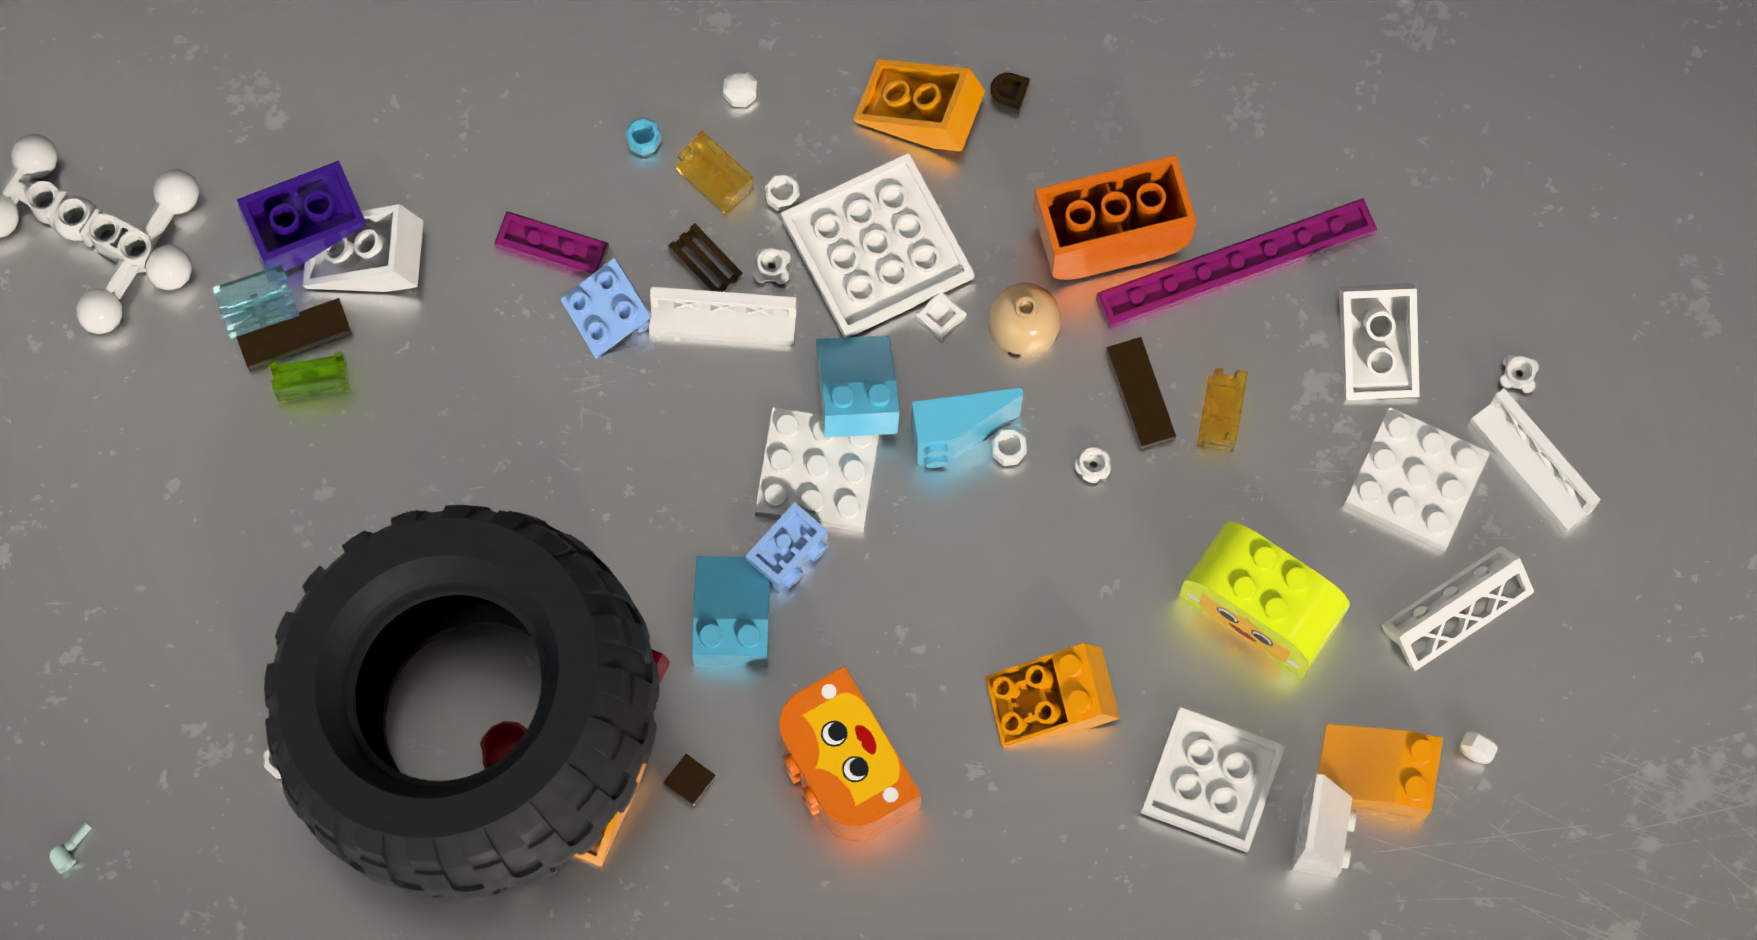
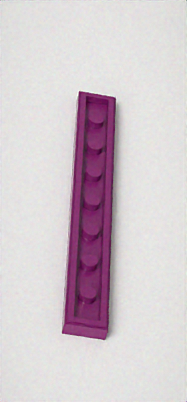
M1364 198L1103 290L1097 293L1096 298L1107 325L1111 329L1374 235L1377 232V227Z

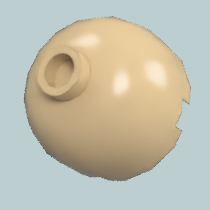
M1022 282L1008 286L998 294L990 308L988 327L993 341L1001 350L1007 353L1010 351L1013 354H1020V357L1028 358L1042 354L1053 345L1060 330L1061 314L1055 298L1048 290L1037 284Z

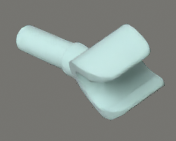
M84 823L69 841L67 840L65 844H60L51 850V864L59 874L66 872L76 863L70 852L76 848L92 829L87 823Z

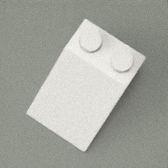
M400 204L362 210L361 212L366 221L365 226L305 262L303 287L306 289L390 292L418 287L423 220Z
M1412 283L1339 286L1340 328L1346 400L1420 397L1417 288Z
M1316 774L1303 796L1292 870L1337 878L1342 868L1348 869L1351 846H1346L1345 844L1347 831H1354L1357 810L1351 809L1353 797L1322 774Z

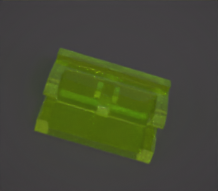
M343 351L335 352V356L278 365V362L269 363L273 375V380H271L272 390L278 402L351 390L346 356Z

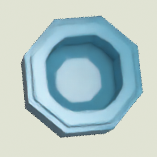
M645 117L631 121L625 132L630 150L642 156L655 152L661 142V134L657 123Z

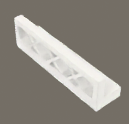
M651 287L650 289L652 316L649 325L650 335L794 346L797 317L796 297Z
M1505 388L1495 395L1487 407L1471 418L1469 423L1564 533L1589 515L1601 500Z
M1500 545L1381 625L1386 636L1399 644L1409 668L1416 671L1533 594L1534 590L1520 557ZM1516 575L1520 587L1508 595L1502 594L1506 581ZM1483 596L1489 597L1486 609L1478 615L1472 614L1476 601ZM1453 616L1460 617L1454 631L1449 634L1442 633L1448 619ZM1423 636L1430 637L1426 649L1415 656L1411 644Z

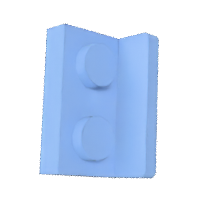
M794 502L745 555V559L773 583V588L777 592H780L784 586L790 589L803 575L804 572L801 568L809 559L815 562L827 549L828 545L825 542L828 530Z

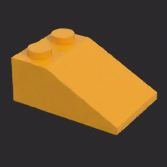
M877 59L853 119L858 124L929 148L962 152L985 89L970 68Z
M1326 724L1317 774L1325 775L1353 797L1351 805L1425 820L1432 810L1443 738L1407 730Z

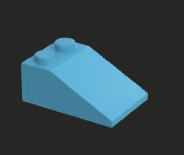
M889 335L816 339L824 437L897 434L899 403Z
M1022 387L912 402L911 428L917 465L925 464L927 468L943 467L947 465V461L957 459L1019 418L1023 400Z
M696 556L692 635L694 666L768 667L770 580L752 566L745 557Z

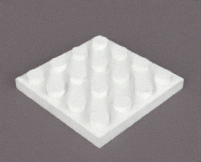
M910 153L781 212V219L844 338L852 337L932 299L940 292H947L974 279V271Z

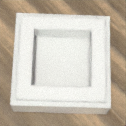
M940 292L916 314L915 319L942 342L966 319L967 313L944 292Z

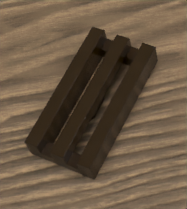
M696 223L690 227L687 233L683 232L676 242L673 241L668 245L669 251L707 291L727 292L743 278V273ZM696 238L728 271L731 277L728 278L692 239ZM684 246L722 283L721 286L717 287L682 250Z

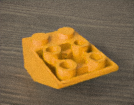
M1084 642L985 676L1003 748L1083 731L1120 719L1103 649L1099 646Z

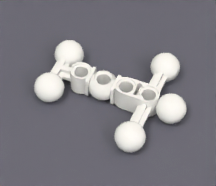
M38 134L22 136L14 144L12 150V164L14 168L0 188V238L8 236L16 229L19 220L16 204L20 200L29 205L33 214L40 222L50 224L65 239L77 242L83 240L86 246L92 247L94 245L99 253L117 262L101 289L97 288L87 291L79 298L76 307V318L85 330L91 333L104 334L111 332L120 324L122 317L120 299L137 272H146L152 284L159 289L168 291L181 288L189 281L192 263L185 251L172 245L154 248L173 216L186 213L196 205L199 196V186L195 178L188 172L172 169L163 172L156 179L153 188L156 204L141 227L137 229L113 215L103 214L87 198L80 196L69 197L68 193L64 190L58 192L51 182L38 181L31 183L33 179L47 177L55 169L57 150L54 143L48 138ZM53 198L50 205L38 207L43 199ZM84 214L80 222L69 223L72 216ZM107 230L115 231L111 238L107 240L99 239L103 232ZM138 246L146 247L141 255L130 256L134 248Z

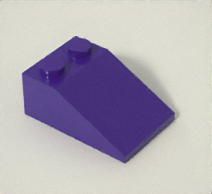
M339 160L237 199L241 217L268 278L304 264L366 225V221Z

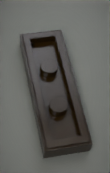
M337 298L236 334V338L246 366L251 371L352 334L340 299Z
M1138 337L1108 346L1106 353L1140 450L1175 440L1176 434L1142 338Z

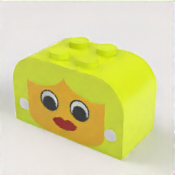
M1232 521L1224 523L1183 582L1179 597L1301 678L1305 676L1350 607L1348 598L1331 581L1254 530Z

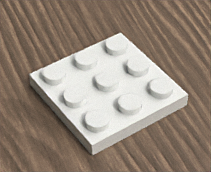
M772 407L755 506V516L779 519L795 502L822 526L864 532L880 435L824 437L822 415Z
M1389 407L1344 506L1445 552L1490 452Z
M1179 707L1141 813L1248 853L1286 746Z

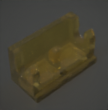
M703 130L677 156L680 161L675 165L676 170L726 216L754 190L753 176Z
M1217 368L1214 370L1213 376H1208L1197 446L1227 452L1234 451L1239 431L1248 375L1247 371L1237 370L1234 376H1228L1223 374L1222 368Z

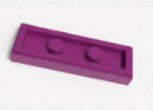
M508 211L505 213L494 242L496 248L588 277L602 267L609 249V243Z

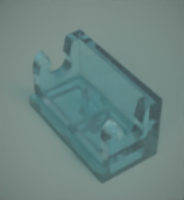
M282 264L212 287L219 312L230 339L300 316Z

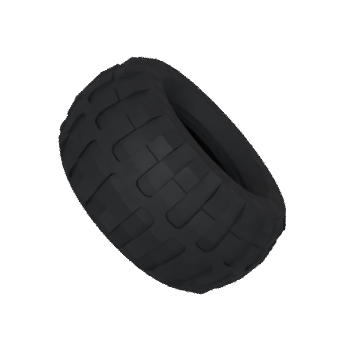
M445 505L443 511L431 513L424 510H414L391 518V525L375 533L364 530L342 545L345 553L339 556L326 570L319 565L302 585L306 594L300 600L294 612L286 611L275 635L278 649L274 663L267 664L264 678L265 704L269 709V717L265 719L268 748L272 763L280 773L283 793L295 814L307 825L312 834L327 850L365 877L396 887L405 893L429 898L455 895L462 896L464 899L500 894L507 891V887L520 883L526 886L546 879L559 871V865L568 861L575 854L584 855L604 837L601 831L610 823L617 811L621 814L625 811L637 790L638 782L636 779L642 764L648 763L657 724L654 722V711L656 710V702L659 699V674L657 664L654 662L650 635L642 615L623 585L591 549L574 536L554 529L546 521L532 515L502 510L494 512L489 507ZM492 624L506 626L532 637L541 665V692L537 709L528 729L511 751L490 767L459 779L444 781L424 780L401 773L389 749L386 734V713L394 684L410 659L435 638L457 628L470 625Z

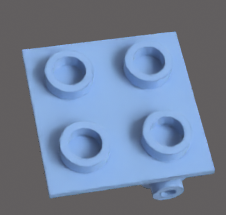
M615 257L560 299L595 358L601 356L635 329L638 333L647 330L650 325L649 320L652 317Z

